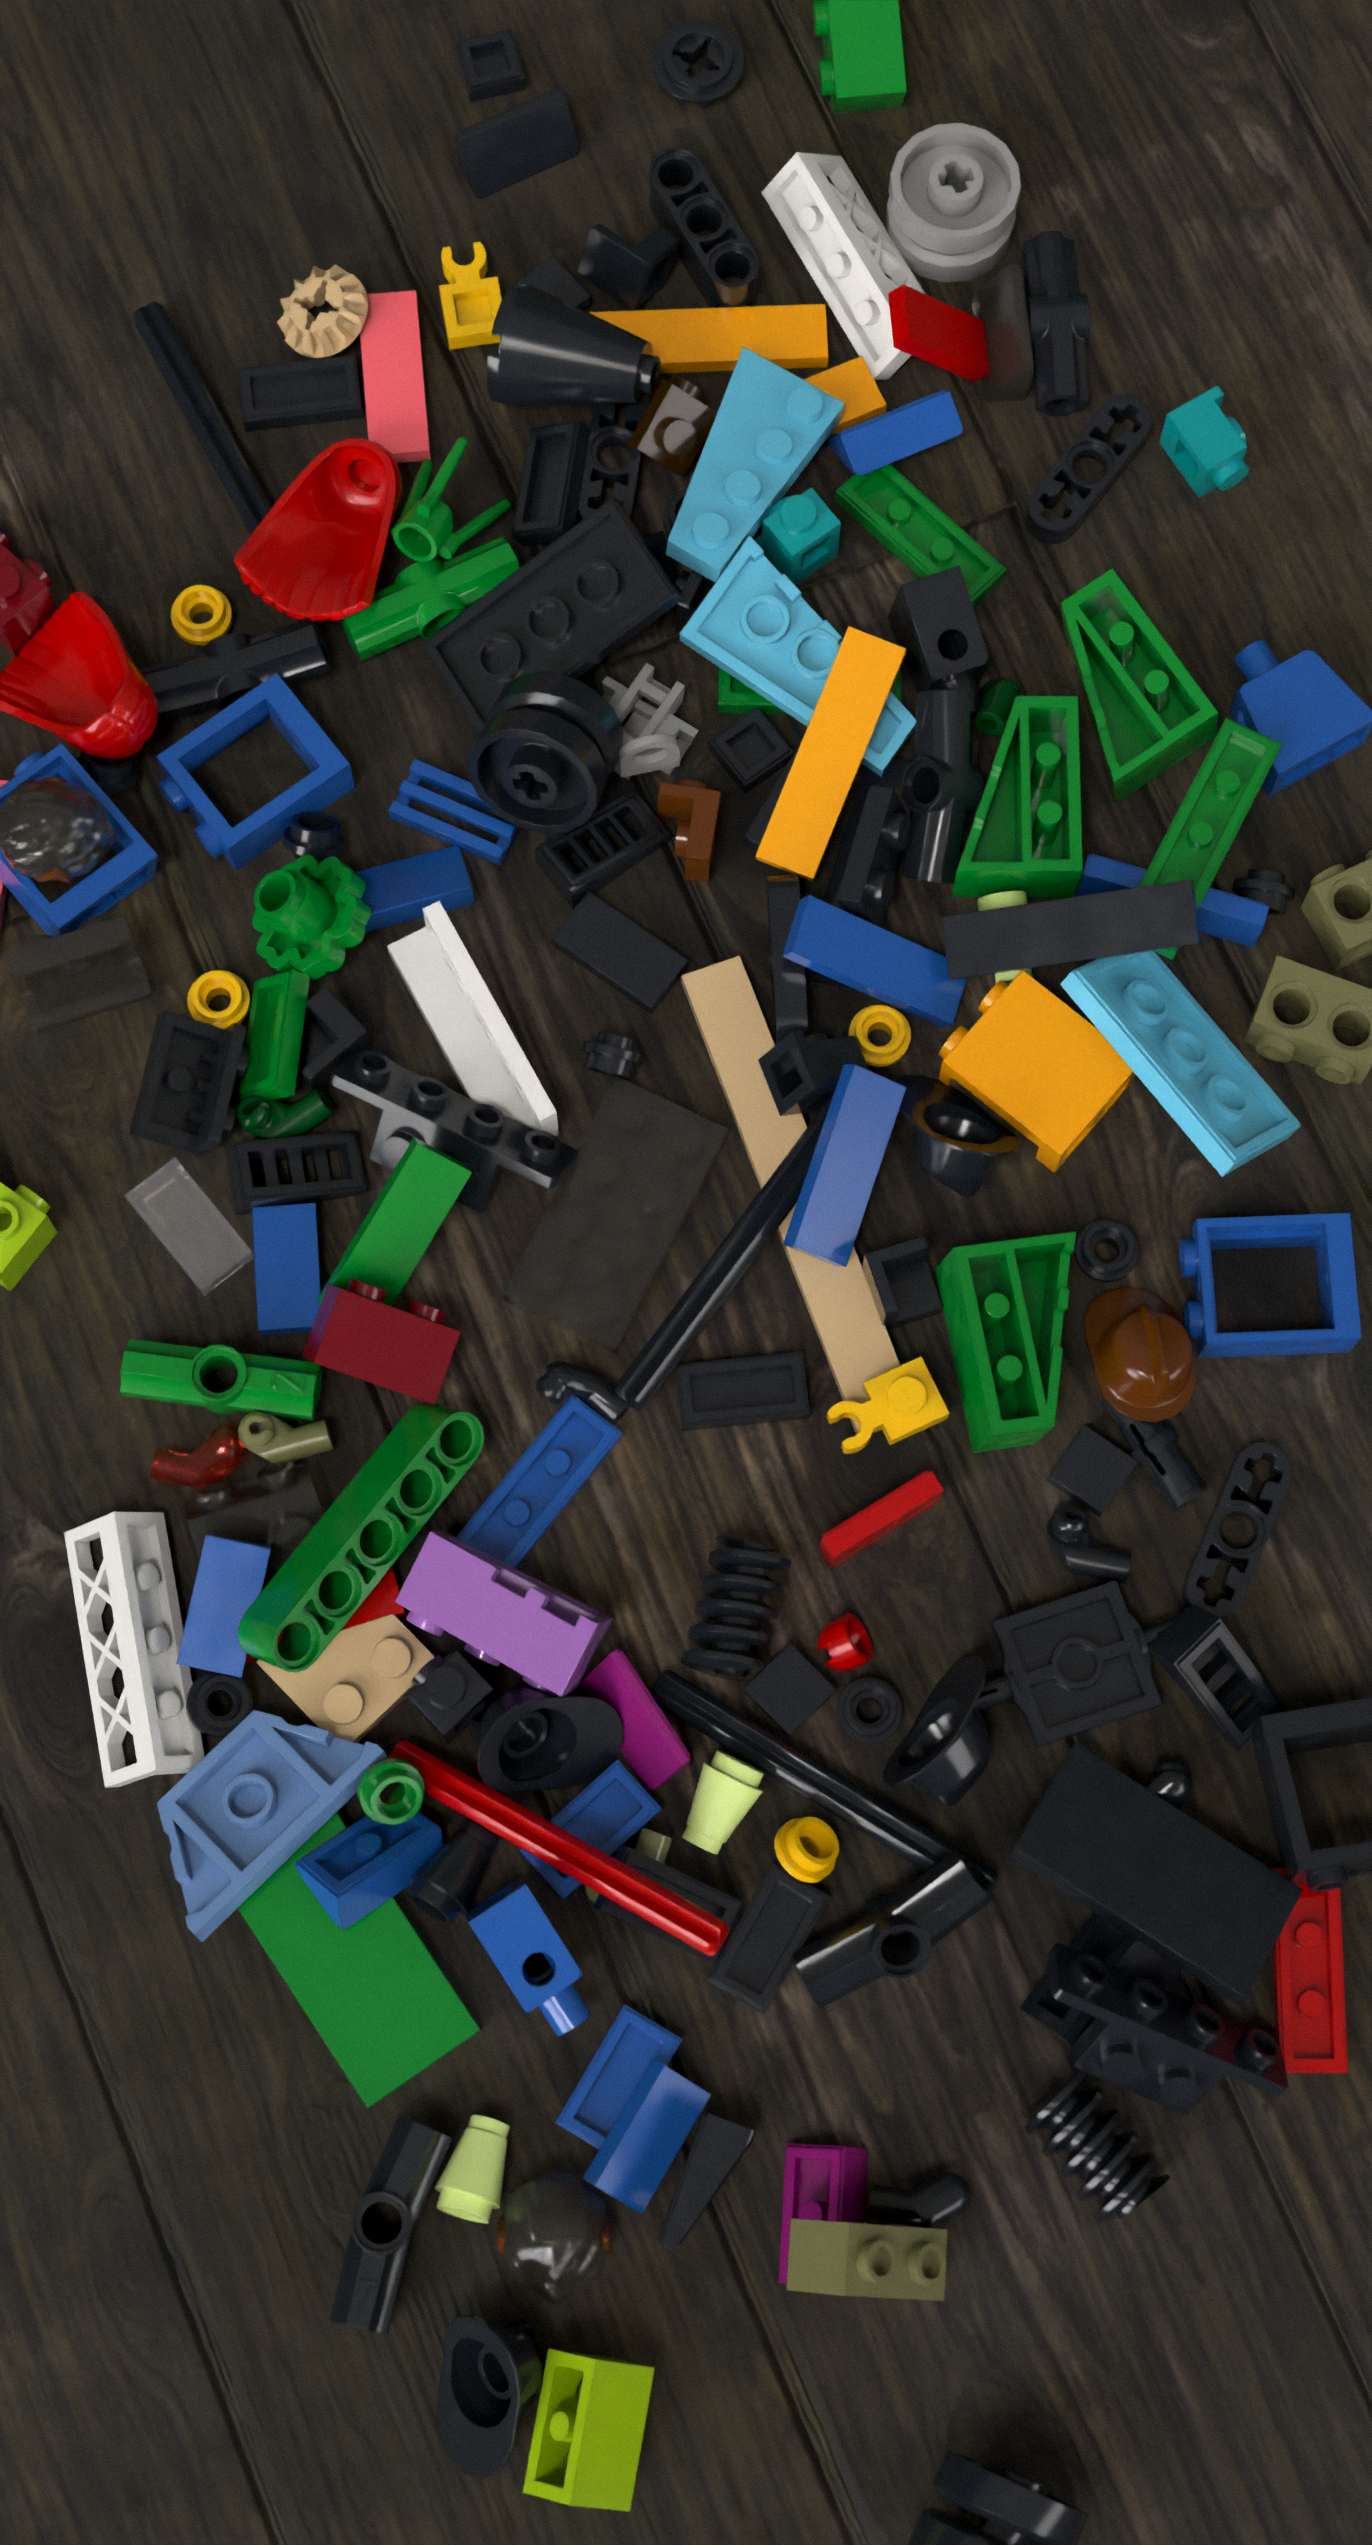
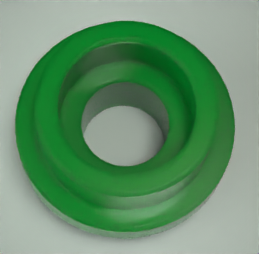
M390 1758L377 1762L364 1773L358 1785L357 1795L359 1803L368 1817L380 1823L397 1825L410 1820L419 1811L424 1797L425 1786L421 1774L413 1764L403 1759ZM399 1782L397 1789L393 1793L380 1795L386 1786Z

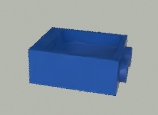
M277 673L156 756L164 777L157 785L166 800L178 814L187 808L199 824L193 831L205 850L213 859L223 854L235 871L283 839L284 830L291 826V820L294 815L305 812L320 813L355 788L350 763ZM270 719L311 770V773L232 828L191 777L190 773L261 723Z
M62 743L47 754L43 750H39L28 756L16 768L14 772L15 777L0 787L1 828L37 802L31 803V793L37 782L46 777L65 779L69 785L64 793L117 854L51 903L0 843V880L58 948L155 877L158 858L156 852Z
M1350 1213L1200 1218L1194 1222L1187 1235L1188 1239L1180 1240L1181 1277H1191L1193 1301H1185L1184 1328L1187 1330L1190 1339H1196L1197 1358L1348 1353L1361 1339ZM1315 1246L1322 1329L1218 1333L1211 1250Z

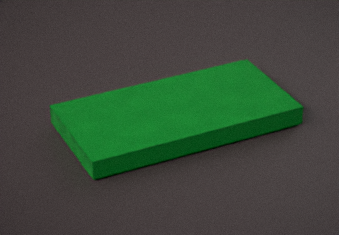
M336 1812L238 1907V1910L362 2101L370 2109L478 2034L481 2030L393 1897L343 1930L330 1918L297 1872L295 1862L347 1828Z

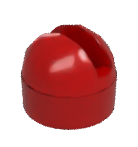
M845 1614L830 1622L822 1629L819 1635L818 1651L827 1647L831 1656L824 1662L827 1667L838 1671H848L873 1659L874 1651L869 1634L861 1621L853 1614Z

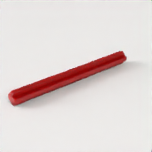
M407 1740L399 1741L389 1755V1759H403L417 1768L424 1781V1793L702 1953L714 1956L726 1940L729 1926L722 1919Z

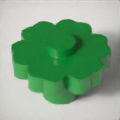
M308 854L297 859L295 863H288L280 870L270 872L260 881L254 895L256 911L252 918V926L262 934L257 943V953L266 959L273 969L280 973L294 969L309 975L312 980L321 978L327 972L339 969L345 960V948L357 946L362 942L365 935V925L371 914L370 907L360 900L365 891V881L355 874L350 866L334 856L320 862Z

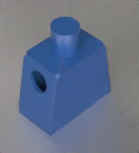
M1261 639L1245 647L1234 658L1235 664L1248 682L1243 684L1235 694L1230 708L1231 719L1282 744L1262 785L1268 797L1273 796L1366 743L1372 730V710L1315 651L1304 650L1280 663L1266 641Z
M520 1877L468 1910L464 1916L526 2013L539 2007L557 2037L572 2030L591 2015V2012L572 1984L581 1978L583 1973L533 1894ZM534 1953H543L549 1963L548 1969L539 1977H529L523 1967L525 1960Z

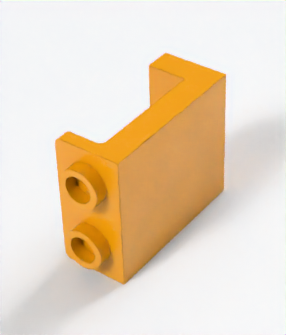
M1021 970L1009 985L1000 980L988 992L978 1007V1010L983 1015L970 1030L961 1025L947 1039L938 1054L944 1059L938 1079L947 1086L951 1085L954 1080L1036 1144L1039 1148L1035 1158L1055 1173L1132 1084L1136 1074L1095 1026L1029 974Z

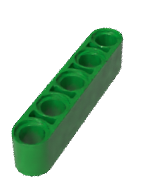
M427 1402L415 1404L406 1412L246 1610L240 1620L238 1629L239 1643L245 1653L287 1672L306 1670L316 1662L478 1458L483 1448L484 1432L483 1426L477 1417L466 1411L438 1403L433 1405ZM404 1480V1485L400 1491L401 1483ZM364 1527H365L364 1535H363V1537H362V1539H361V1541H360L361 1533H362V1531H363V1529H364ZM325 1577V1579H324V1585H323L322 1589H321L320 1592H319L320 1584H321L323 1578ZM282 1629H284L283 1636L280 1642L277 1644L278 1636L280 1635Z

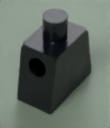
M959 566L902 584L887 619L898 646L906 648L904 661L916 691L960 690L970 692L971 720L976 718L982 703L976 684L980 682L990 663Z

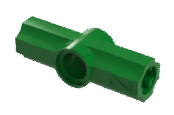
M500 537L446 562L434 557L431 561H417L408 566L397 576L394 585L374 593L370 606L340 620L355 655L359 657L360 661H363L420 635L423 639H428L520 568L517 557L509 542Z
M129 1339L127 1348L124 1350L120 1371V1393L123 1397L206 1407L209 1411L220 1415L234 1414L238 1411L247 1413L259 1411L278 1417L314 1421L319 1407L323 1368L321 1365L313 1362L238 1353L234 1348L223 1344L198 1348ZM229 1367L238 1372L236 1383L231 1389L222 1393H214L206 1389L207 1379L214 1370Z

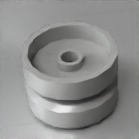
M964 123L934 125L913 135L898 151L890 173L889 199L885 218L886 228L908 267L916 274L943 283L969 281L990 271L1006 254L1014 230L1016 209L1021 190L1019 166L1007 145L986 129Z

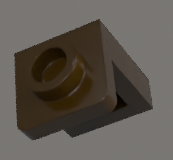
M673 374L670 382L658 379L653 392L655 395L630 439L628 446L673 474L684 478L712 427L717 412L700 402L705 393L702 389Z

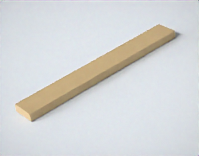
M739 955L681 975V984L758 1183L762 1189L807 1129L802 1113L780 1116L758 1059L771 1050L775 1044ZM796 1204L777 1229L782 1245ZM783 1245L842 1400L856 1401L860 1404L867 1402L868 1400L862 1390L863 1383L901 1365L885 1325L882 1326L854 1246L847 1266L841 1267L834 1266ZM850 1418L854 1431L857 1435L860 1431L859 1425L855 1420Z

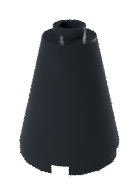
M530 284L511 285L501 300L491 335L501 337L499 357L488 355L486 368L487 389L493 402L502 403L505 406L639 403L645 392H654L659 379L661 363L660 357L653 356L652 344L649 341Z

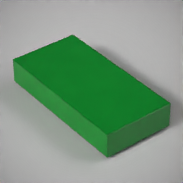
M292 969L255 980L245 1045L249 1047V1060L240 1081L239 1099L242 1100L249 1095H258L264 1098V1100H277L295 1094L310 981L309 975Z

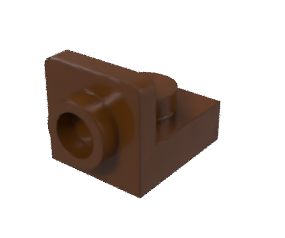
M684 779L678 780L674 784H659L657 796L658 816L679 820L674 856L685 857V879L709 883L720 817L721 791L710 790L706 784L699 781Z

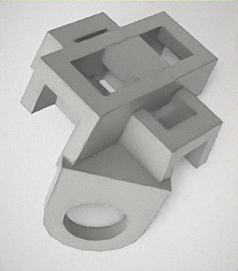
M647 662L629 688L608 676L602 682L605 693L603 698L614 708L620 723H623L629 712L632 713L623 726V747L618 753L619 759L613 770L621 778L624 777L627 780L632 775L661 770L670 776L675 768L680 766L681 759L694 742L698 733L696 728L674 716L683 702L685 685L676 681L672 689H669L654 680V667ZM643 696L659 705L658 709L642 701Z

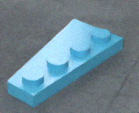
M743 346L668 538L666 555L716 583L749 535L753 538L762 526L763 520L768 517L772 506L783 498L843 417L845 403Z
M750 535L680 632V641L807 727L842 643V637L827 620L823 621L801 597L799 589L785 574H780L764 556V551ZM892 692L889 694L862 761L863 765L881 777L916 728V719Z

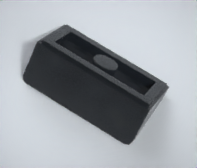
M561 87L555 88L455 134L459 168L473 194L478 199L514 185L579 154V142L566 96Z

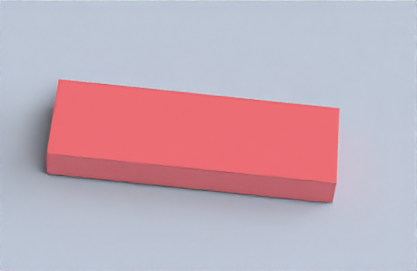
M416 290L367 294L368 313L365 324L360 331L368 440L371 442L375 441L386 448L395 457L397 463L419 462L425 459L431 460Z

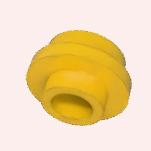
M194 585L186 588L176 598L171 609V620L176 633L184 641L194 645H206L211 640L226 635L232 624L233 615L228 599L219 590L206 585ZM200 612H209L213 615L212 619L206 623L195 624L192 622L194 616Z
M214 970L201 975L194 981L188 992L187 1004L193 1020L225 1029L232 1023L241 1024L245 1020L250 1010L251 998L245 982L239 976L225 970ZM217 995H225L231 999L230 1005L223 1011H214L209 1008L210 1001Z
M871 1005L862 1009L854 1016L850 1023L848 1036H855L866 1064L884 1067L896 1063L905 1055L910 1045L911 1029L905 1016L897 1009L887 1005ZM881 1029L889 1034L891 1040L884 1046H876L869 1041L867 1035L873 1030Z
M816 1817L791 1819L777 1831L774 1840L775 1852L779 1862L791 1876L807 1883L819 1882L828 1876L835 1867L836 1858L839 1854V1842L831 1827L821 1819Z

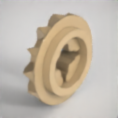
M336 264L329 270L313 266L311 276L304 281L293 279L295 290L290 297L280 299L284 313L277 323L285 335V342L297 353L309 358H325L337 354L348 347L359 335L367 318L368 297L363 284L354 274L346 272ZM325 300L337 310V312L329 310L328 313H319L317 318L309 312V309L313 308V306H322Z

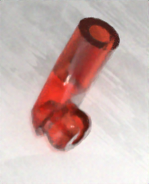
M231 1426L216 1428L212 1432L211 1437L191 1454L157 1448L151 1467V1479L198 1489L213 1488L236 1470L243 1460L244 1446L239 1439L238 1430Z

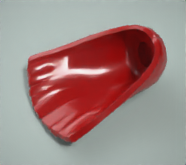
M360 437L336 442L322 451L284 491L236 553L234 562L241 572L243 582L246 585H250V590L256 596L261 595L263 602L273 605L281 613L285 612L287 616L299 620L306 618L312 621L343 620L370 606L387 537L400 508L403 496L402 475L395 457L377 442H371Z
M82 590L70 594V597L52 614L51 619L46 621L43 628L39 629L33 638L20 650V656L14 657L4 670L0 671L1 711L41 727L91 756L114 760L132 756L142 749L156 728L158 700L150 683L131 659L119 631L110 618Z

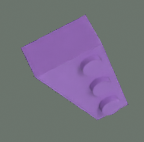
M442 1530L430 1531L395 1601L410 1610L406 1619L415 1626L437 1636H442L445 1630L466 1642L464 1650L473 1656L495 1666L503 1663L522 1674V1680L547 1694L559 1695L561 1697L579 1689L614 1619Z

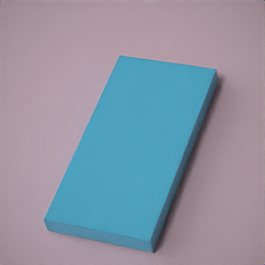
M1154 951L1095 959L1072 970L1061 982L1060 985L1222 1177L1285 1141L1302 1126Z

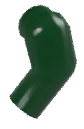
M996 678L986 682L981 687L979 694L982 703L975 718V725L983 734L998 736L1004 731L1015 697L1019 696L1021 688L1013 679Z
M315 1088L293 1105L278 1100H264V1098L258 1095H249L239 1102L236 1110L237 1120L245 1131L262 1139L303 1136L335 1113L331 1101L319 1088Z

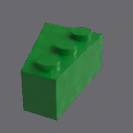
M813 0L815 37L822 36L825 59L818 60L819 88L821 96L830 95L832 114L901 107L907 93L898 0Z
M1110 569L1061 602L1063 629L1116 804L1217 736L1218 712L1115 571Z
M1078 696L1015 697L970 835L957 868L951 897H983L1007 891H1025L1027 898L1075 897L1083 872Z
M1076 1231L953 1247L935 1268L972 1453L1033 1445L1055 1425L1063 1347H1060L1064 1312L1068 1309L1070 1289H1067L1070 1255L1075 1247Z

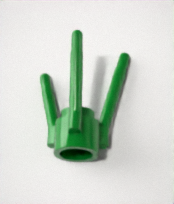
M459 437L456 440L424 497L423 494L430 478L433 462L430 459L422 461L401 517L391 530V535L400 551L413 560L420 562L431 561L437 553L445 559H451L461 544L497 520L511 507L510 501L503 499L454 533L452 532L453 514L450 508L439 498L467 448L468 441L465 437Z

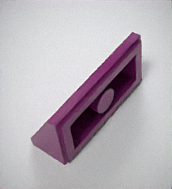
M616 1649L583 1679L581 1688L586 1697L600 1698L614 1707L623 1723V1743L620 1750L648 1791H655L689 1769L691 1755L624 1652H619Z
M786 2143L778 2283L787 2284L791 2218L865 2223L868 2150L866 2148Z

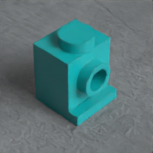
M1218 386L1167 413L1159 441L1198 498L1217 487L1220 491L1234 487L1250 471V468L1243 460L1247 450L1245 434L1233 417H1226L1221 411L1220 406L1224 394Z
M811 487L801 495L787 496L774 504L768 517L763 520L762 534L755 538L754 541L764 551V556L780 574H785L796 585L838 556L841 522Z

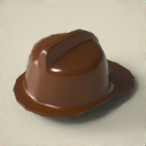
M1121 1287L1106 1291L1093 1300L1084 1316V1336L1096 1381L1103 1397L1117 1412L1136 1421L1159 1422L1176 1416L1189 1404L1196 1388V1369L1193 1360V1344L1175 1309L1161 1297L1143 1289Z

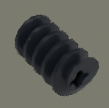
M717 1536L715 1539L725 1546L726 1549L711 1551L708 1563L721 1574L704 1576L701 1588L715 1599L700 1600L696 1602L695 1613L708 1624L691 1626L688 1632V1638L701 1649L683 1652L681 1663L711 1676L731 1681L746 1682L747 1680L743 1678L744 1671L764 1670L765 1667L763 1660L749 1652L751 1646L771 1644L772 1640L770 1635L756 1627L757 1621L777 1619L779 1614L777 1610L763 1602L764 1595L784 1594L785 1586L771 1578L770 1572L771 1570L790 1569L792 1561L762 1544L735 1537Z
M1078 2069L1032 2107L1034 2113L1025 2126V2131L1028 2135L1045 2129L1051 2131V2135L1043 2147L1042 2153L1046 2157L1062 2151L1068 2153L1069 2156L1059 2174L1063 2179L1080 2173L1086 2176L1076 2195L1080 2201L1098 2195L1104 2199L1094 2216L1097 2223L1116 2217L1120 2219L1154 2194L1171 2176L1165 2174L1148 2180L1147 2176L1157 2158L1151 2152L1130 2157V2153L1136 2145L1139 2135L1134 2130L1116 2135L1112 2134L1121 2118V2112L1117 2108H1112L1096 2113L1095 2109L1102 2099L1104 2091L1100 2086L1079 2091L1077 2088L1086 2072Z

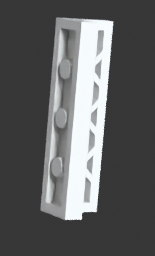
M796 152L761 193L859 357H863L873 379L888 380L911 356L894 348L888 293L903 284L924 293L842 156ZM826 176H827V177H830V179H831V181L833 182L834 185H832V184L828 181V179L826 178Z
M437 901L423 908L426 926L388 945L387 948L393 963L466 1096L480 1104L494 1106L505 1116L537 1131H545L554 1136L559 1135L557 1112L443 906L440 901Z
M112 1512L64 1532L105 1788L121 1787L153 1775L188 1773L205 1757L201 1732L193 1726L186 1712V1697L192 1685L190 1667L176 1664L184 1631L164 1512ZM100 1538L104 1559L97 1572L93 1568L89 1542ZM106 1603L112 1606L114 1619L109 1636L103 1630L101 1617ZM117 1666L122 1670L124 1689L120 1699L114 1696L112 1677ZM127 1730L133 1735L137 1763L129 1766L125 1765L122 1746Z

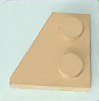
M394 1614L339 1631L316 1662L306 1670L287 1672L261 1660L256 1662L318 1728L330 1731L334 1737L358 1743L404 1699V1695L414 1687L411 1683L413 1677L435 1656Z

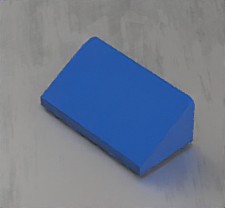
M944 389L832 434L827 441L830 449L851 473L864 475L956 437L963 432V426L950 391L946 392Z
M458 845L355 872L366 883L364 894L360 900L371 909L369 920L365 925V933L423 918V908L437 901H440L445 911L475 904L471 883Z
M420 1811L410 1820L397 1825L380 1823L366 1815L295 1862L297 1872L330 1918L344 1930L413 1884L412 1875L442 1846V1832L438 1825Z

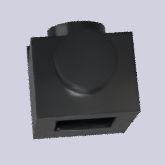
M794 1031L758 1059L780 1116L820 1111L830 1096L834 1094L844 1064H855L868 1070L855 1036L828 1039L825 1033H816L804 1037L802 1031Z
M451 1651L444 1659L440 1655L431 1659L413 1677L411 1683L414 1687L404 1695V1698L449 1745L472 1724L474 1715L483 1713L496 1699L493 1688L458 1651L455 1653Z

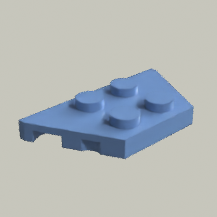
M253 1710L157 1802L163 1830L169 1836L172 1847L170 1858L175 1878L181 1884L188 1915L185 1916L188 1929L203 1942L357 1793L359 1782L364 1773L377 1762L389 1759L386 1753L377 1744L366 1741L365 1745L334 1737L330 1731L307 1724L301 1726L286 1723L282 1717Z

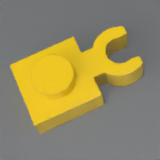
M481 242L473 243L474 260L468 265H458L453 261L450 246L443 247L441 252L443 274L450 283L439 285L450 350L499 343L501 339L499 336L491 335L494 320L502 300L498 277L484 278L487 273V259L485 248Z
M922 1356L864 1382L862 1390L868 1400L863 1404L856 1401L839 1402L829 1409L826 1418L829 1424L838 1422L842 1418H851L858 1423L859 1433L854 1437L847 1438L841 1444L844 1454H852L865 1448L871 1439L872 1433L880 1429L883 1430L889 1445H892L948 1419L950 1413Z

